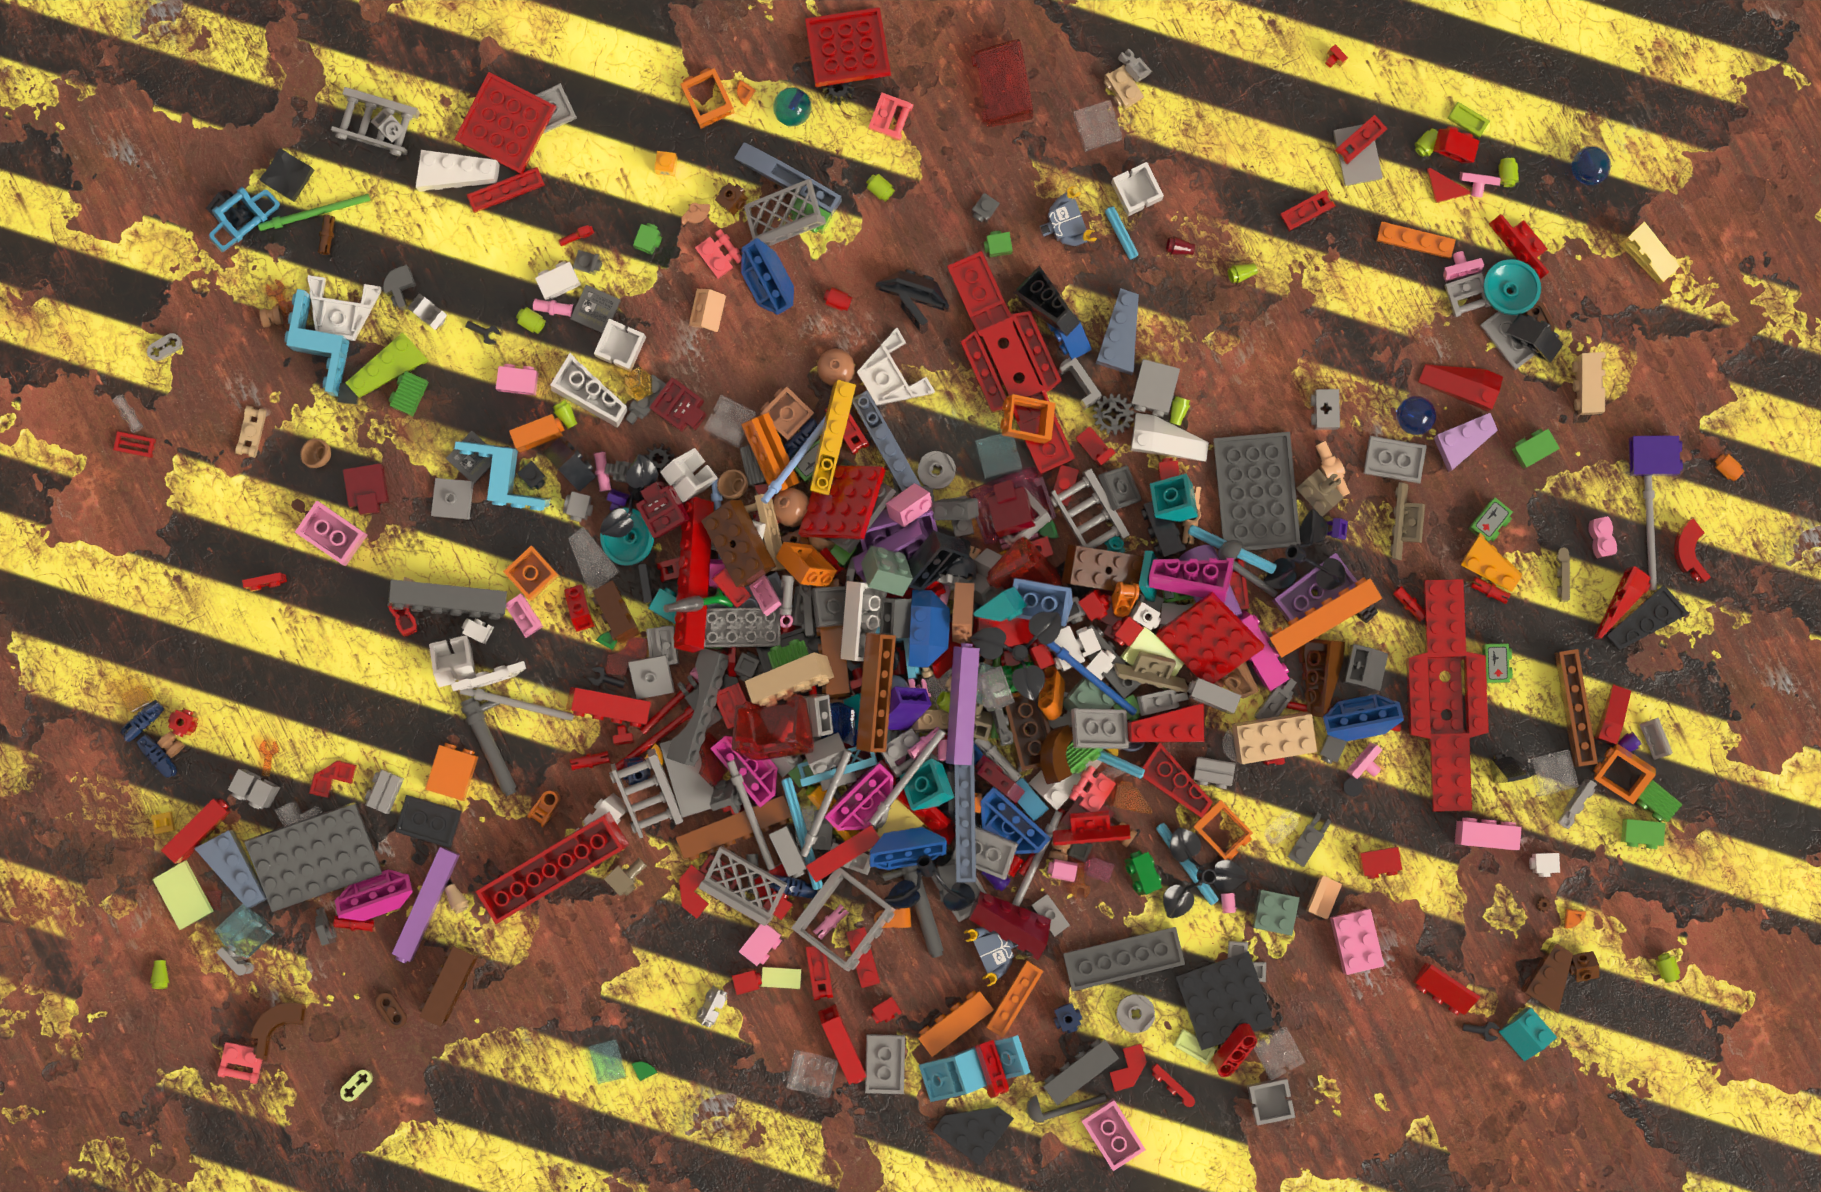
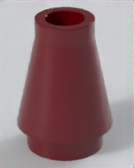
M1175 236L1168 238L1166 252H1169L1170 255L1194 254L1195 244Z

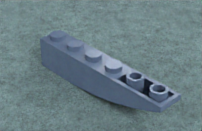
M745 142L734 158L784 189L811 179ZM811 179L818 206L833 216L842 201L841 196ZM804 186L801 188L799 195L806 198L808 188Z
M868 390L854 397L852 403L900 491L903 492L914 483L921 487Z

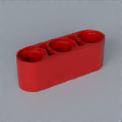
M1246 1023L1239 1025L1213 1056L1212 1061L1221 1077L1231 1076L1256 1046L1257 1038L1251 1025Z

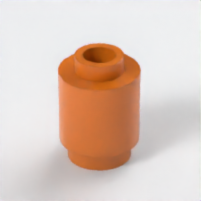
M1729 453L1727 455H1720L1715 461L1717 463L1715 468L1733 482L1744 472L1741 468L1742 465Z

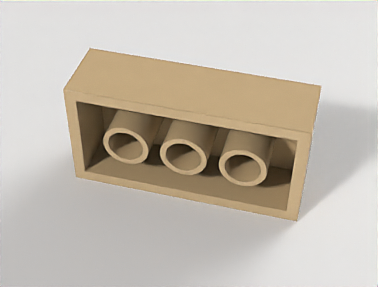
M814 652L746 680L745 684L752 703L772 707L778 704L777 701L781 699L788 700L795 697V693L800 691L805 693L812 690V686L828 684L829 679L834 678L828 657Z
M1308 712L1232 723L1236 760L1241 764L1317 752L1312 714Z

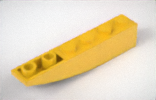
M837 380L833 384L820 437L810 491L829 495L856 387L855 384Z

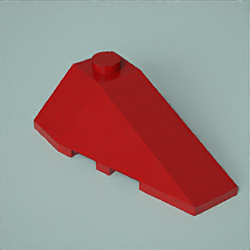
M1426 364L1418 383L1489 412L1493 409L1500 392L1503 376L1486 369Z
M1635 566L1625 569L1594 636L1595 639H1601L1643 593H1647L1651 585L1649 583L1650 576Z

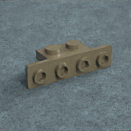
M1399 482L1395 491L1397 506L1394 507V517L1396 518L1395 525L1392 527L1394 541L1390 548L1392 558L1395 560H1402L1403 542L1422 543L1425 504L1407 503L1408 485Z
M1140 651L1133 666L1119 663L1114 665L1116 674L1121 679H1130L1141 684H1152L1159 688L1165 687L1176 692L1188 691L1184 678L1171 676L1176 665L1175 659Z

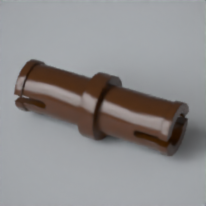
M323 215L322 230L319 231V254L323 252V255H330L331 241L334 238L333 228L336 218L334 216Z

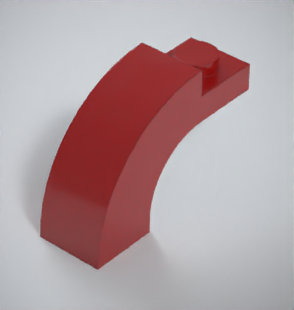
M1691 518L1683 524L1676 536L1674 554L1677 565L1682 573L1690 570V575L1696 582L1704 583L1711 576L1697 560L1695 546L1698 539L1705 532L1695 519Z

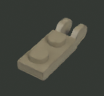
M1561 547L1556 554V560L1560 563V567H1557V578H1560V586H1557V597L1560 598V602H1568L1570 600V555L1568 549Z

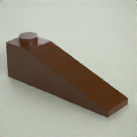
M1313 639L1302 645L1299 649V661L1302 663L1304 671L1302 680H1305L1306 684L1305 699L1307 711L1312 716L1323 718L1328 712L1344 660L1345 642Z

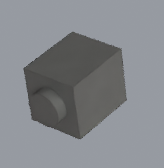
M1326 735L1318 755L1322 757V761L1328 764H1332V762L1338 763L1347 741Z

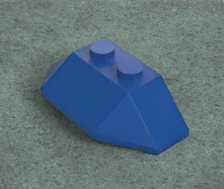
M758 238L743 246L741 273L758 306L774 312L776 315L792 307L794 285L777 253Z
M912 589L908 667L928 668L948 649L950 609L932 590L919 591Z
M1375 694L1339 701L1323 716L1327 735L1344 741H1352L1386 734L1401 723L1404 717L1400 702Z
M995 787L981 800L982 829L1017 842L1018 846L1015 854L1039 853L1051 840L1042 829Z
M923 827L884 833L870 850L869 864L870 867L884 870L917 865L918 858L923 855L930 856L932 860L938 856L945 855L947 841L946 838Z

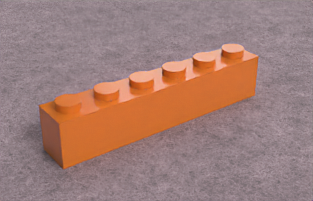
M1364 577L1355 582L1356 587L1351 590L1348 587L1338 592L1339 597L1334 600L1331 597L1321 602L1323 606L1317 610L1315 607L1304 612L1306 616L1300 620L1298 617L1287 622L1289 624L1288 627L1282 629L1280 626L1271 632L1272 636L1269 638L1280 657H1284L1381 600L1382 597L1371 578L1366 580Z

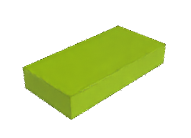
M1460 102L1456 103L1447 118L1478 138L1481 137L1490 122Z

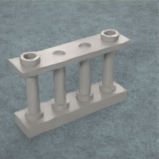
M344 87L342 94L347 98L346 101L348 103L340 128L333 126L331 128V131L336 134L335 137L342 140L350 138L390 150L389 153L396 156H401V154L407 155L408 151L402 147L409 121L412 118L418 119L420 111L415 107ZM360 102L365 104L366 109L358 134L347 131L355 104ZM376 107L387 110L391 115H394V113L401 114V125L405 130L395 140L394 145L383 142L385 136L380 131H378L376 139L365 136L373 110H376Z
M1092 469L1082 472L1084 477H1082L1081 481L1058 495L1055 490L1050 491L1051 497L1049 499L1054 507L1058 506L1080 546L1096 548L1114 536H1120V538L1124 539L1130 535L1116 510H1112L1106 493ZM1086 486L1092 488L1094 492L1092 497L1070 510H1066L1061 502L1062 500ZM1095 503L1102 505V513L1076 527L1071 517ZM1105 519H1110L1113 524L1111 530L1086 544L1081 534Z
M655 748L647 751L648 758H646V761L620 771L617 770L614 763L611 764L612 772H609L612 782H617L633 821L630 823L634 833H638L639 838H643L642 828L665 819H674L676 824L683 822L678 804ZM646 768H653L655 775H652V778L626 788L624 787L621 778ZM653 785H660L662 791L659 792V795L631 804L628 795ZM662 801L663 803L667 802L669 806L666 809L667 811L638 821L635 814L636 811Z

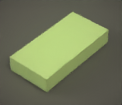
M763 967V984H761V987L800 989L801 969Z
M1184 1029L1181 1030L1173 1046L1208 1065L1217 1049L1211 1047L1201 1051L1196 1036Z

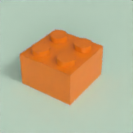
M530 546L503 571L530 601L535 599L560 576L533 546Z

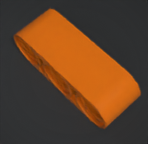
M1051 666L1043 671L1045 683L1039 693L1038 706L1048 720H1055L1062 713L1065 680L1058 670Z

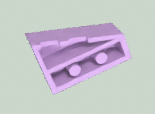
M1491 413L1434 437L1448 472L1452 471L1498 431Z

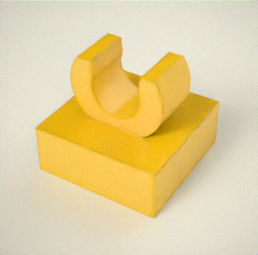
M172 812L151 816L155 835L175 831Z

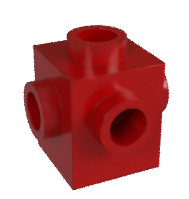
M188 709L176 710L171 713L168 719V723H170L168 727L173 729V734L183 737V735L191 736L198 726L197 721L199 718L193 716L194 712ZM181 719H183V725L179 726Z

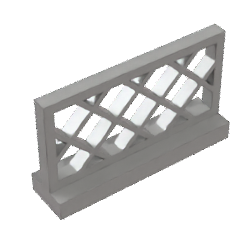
M811 179L787 187L744 206L753 238L750 242L758 238L767 246L774 245L826 224L824 216H821ZM804 186L808 188L806 198L799 195L801 188ZM787 193L793 195L789 205L782 202ZM797 197L804 200L800 211L793 207ZM772 199L777 201L773 211L766 208L768 202ZM808 203L813 206L814 213L810 215L804 213ZM781 204L788 207L784 217L777 214ZM755 206L761 208L757 218L752 216L750 208ZM791 210H794L798 215L795 221L791 222L787 219ZM764 211L771 213L768 223L761 221ZM775 216L782 219L777 228L771 226ZM759 223L766 226L760 235L756 231Z
M721 846L699 889L766 926L774 916L773 913L785 891L787 883ZM722 853L728 856L730 864L722 866L720 860ZM736 865H744L747 873L739 875ZM732 866L735 876L726 878L724 868ZM720 870L723 880L716 881L711 878L713 871ZM758 873L762 876L764 883L755 885L752 875ZM748 876L751 886L743 888L740 878ZM736 879L739 889L734 891L730 889L728 881ZM775 883L781 887L779 892L772 894L769 884ZM765 885L768 896L759 897L757 887ZM753 889L756 899L750 900L746 898L744 891ZM769 898L771 903L770 910L763 908L761 900Z

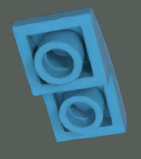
M1021 778L1016 784L1025 793L1018 803L1036 821L1049 808L1040 796L1034 792L1027 781Z

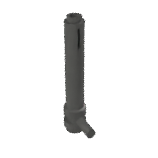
M474 697L460 703L462 706L461 711L466 715V722L471 726L502 793H505L507 797L517 792L514 780L485 721L484 711L500 703L487 701L480 705Z
M917 865L902 867L882 875L884 881L903 876L904 880L913 881L917 885L918 875L916 872L919 868ZM921 875L920 889L917 890L921 897L914 907L929 955L935 958L943 955L942 951L944 949L923 884V875Z

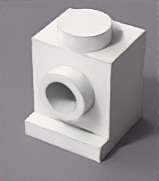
M1140 601L1137 602L1129 616L1149 630H1152L1153 627L1157 628L1161 621V618H1159L1161 613ZM1149 613L1151 617L1147 621L1145 615Z
M475 618L474 621L466 619L462 629H464L463 634L486 644L494 627L488 625L486 628L484 627L486 623Z
M1087 627L1076 631L1078 637L1076 639L1080 650H1084V653H1082L1083 657L1101 650L1092 628L1087 629Z
M1102 649L1087 666V669L1102 680L1104 678L1102 673L1105 672L1107 674L1114 666L1111 662L1116 656L1108 649L1106 651Z

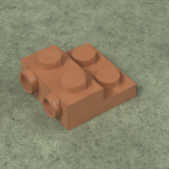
M786 387L784 390L780 388L774 394L775 399L771 403L767 402L760 409L762 411L760 415L769 412L776 430L789 441L814 415V412Z

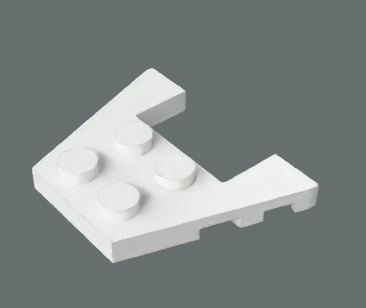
M308 275L315 331L341 335L347 340L355 341L382 292V287L364 284L361 303L323 298L326 278Z
M898 328L892 332L857 371L876 406L935 393L927 377L908 386L889 354L906 344Z
M524 661L509 666H499L494 668L492 673L480 672L475 674L476 678H467L451 683L453 691L480 688L515 677L524 671L526 666Z

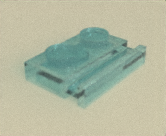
M617 1039L589 1046L598 1084L626 1077Z

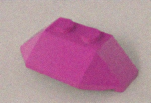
M725 736L710 748L728 770L727 762L734 760L739 774H742L744 779L743 785L746 792L760 808L775 796L778 768L753 738Z
M879 762L866 771L836 801L824 818L838 831L866 829L871 824L869 820L878 810V805L881 801L884 802L893 790V775Z
M388 869L378 876L349 885L340 897L335 899L338 917L365 921L401 908L413 892L409 875Z

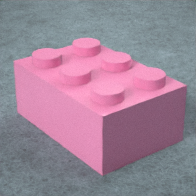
M319 501L315 502L295 531V533L344 566H347L368 536V534Z
M1462 818V821L1456 822L1455 844L1520 850L1521 827H1516L1514 822H1501L1500 825H1497V821L1481 820V823H1477V819Z
M1367 908L1330 917L1343 974L1349 975L1384 966L1371 909Z
M1113 1098L1080 1119L1113 1171L1146 1150Z

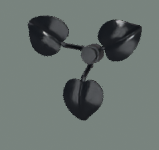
M638 454L626 472V481L629 484L628 491L631 494L628 497V513L624 508L612 510L601 524L600 533L602 535L619 538L631 532L634 526V522L630 518L633 500H644L641 493L645 489L644 486L652 485L658 478L656 467L647 457Z
M1311 509L1299 529L1300 541L1305 544L1288 546L1285 551L1287 558L1275 560L1273 562L1276 564L1274 573H1267L1263 580L1274 589H1286L1294 584L1297 579V574L1293 570L1296 567L1294 562L1302 563L1305 561L1320 569L1316 575V582L1324 590L1338 588L1346 580L1345 568L1339 560L1327 558L1323 566L1306 558V551L1302 548L1312 546L1313 542L1319 543L1323 541L1328 533L1326 520L1315 509Z
M1040 612L1035 614L1029 621V631L1035 636L1025 646L1017 645L1014 649L1004 644L1006 634L996 627L979 630L971 637V641L975 648H980L979 654L989 660L1000 657L1003 648L1012 652L1013 659L1020 661L1023 669L1019 668L1013 672V685L1022 696L1035 700L1044 686L1045 675L1038 666L1031 665L1026 667L1024 659L1028 655L1027 648L1037 638L1043 645L1054 642L1061 630V617L1058 612Z
M1181 827L1177 828L1171 837L1170 851L1178 862H1184L1189 858L1199 868L1197 872L1198 882L1185 887V889L1180 885H1172L1166 889L1163 895V905L1168 918L1180 917L1192 908L1194 895L1187 892L1191 888L1201 886L1204 883L1208 885L1214 884L1215 888L1221 892H1231L1248 879L1242 868L1229 860L1218 861L1214 866V870L1204 868L1196 862L1192 856L1200 852L1201 841L1194 832Z
M946 844L945 855L938 856L934 860L928 855L918 858L917 885L913 881L903 880L891 889L885 901L896 908H909L915 905L921 897L917 891L920 889L921 875L925 877H932L934 875L948 892L944 896L943 902L945 907L951 911H959L971 906L975 902V893L966 883H955L949 889L937 874L935 866L947 864L953 856L951 846Z

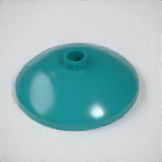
M1510 259L1500 261L1490 268L1485 276L1483 289L1487 301L1494 309L1507 315H1518L1529 311L1537 303L1541 294V282L1531 266L1522 261ZM1510 289L1512 294L1507 293L1506 290Z
M632 508V515L630 516L634 526L628 535L616 538L600 533V541L605 554L613 562L620 565H634L643 561L650 553L654 538L639 510ZM632 533L635 535L634 539L631 538Z

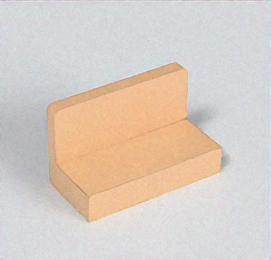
M697 289L689 326L718 332L726 296L710 289Z
M1320 875L1306 911L1328 919L1342 884Z

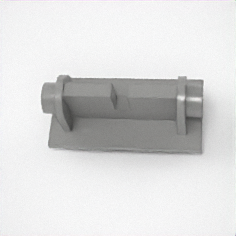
M713 985L712 989L706 994V1001L703 1007H700L697 1012L696 1021L709 1028L711 1025H714L719 1015V1012L715 1011L714 1008L722 1009L728 998L726 996L727 992L719 990Z

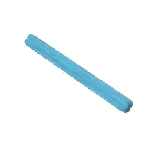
M789 777L782 780V785L802 850L807 829L792 778ZM812 847L808 856L804 857L806 865L816 860ZM808 871L813 889H821L823 886L822 880L815 882Z

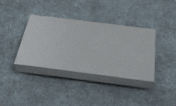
M761 608L707 609L704 648L769 647L780 645L779 608L768 616L762 612Z
M672 740L660 743L681 816L686 817L712 809L710 802L714 787L702 748H700L699 759L694 767L666 758Z

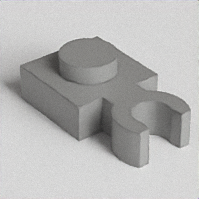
M1127 49L1125 53L1122 52L1118 57L1122 63L1127 65L1125 70L1136 82L1149 76L1152 72L1140 57L1137 59L1134 57V53L1130 49Z
M940 574L941 578L937 580V582L949 586V589L954 591L955 582L969 583L970 581L961 577H954L950 574Z

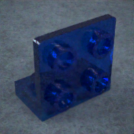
M841 702L830 703L833 733L821 736V739L839 733L843 742L851 746H857L856 711L853 707Z

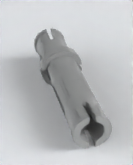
M977 738L974 740V743L985 753V756L1003 769L1002 772L1014 782L1021 777L1022 774L1017 772L1013 765L997 750L996 745L993 746L988 740L984 741Z

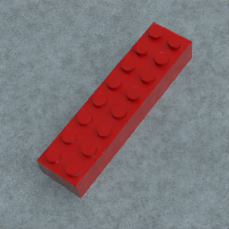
M607 812L482 886L476 893L496 925L625 849L629 843L611 813Z

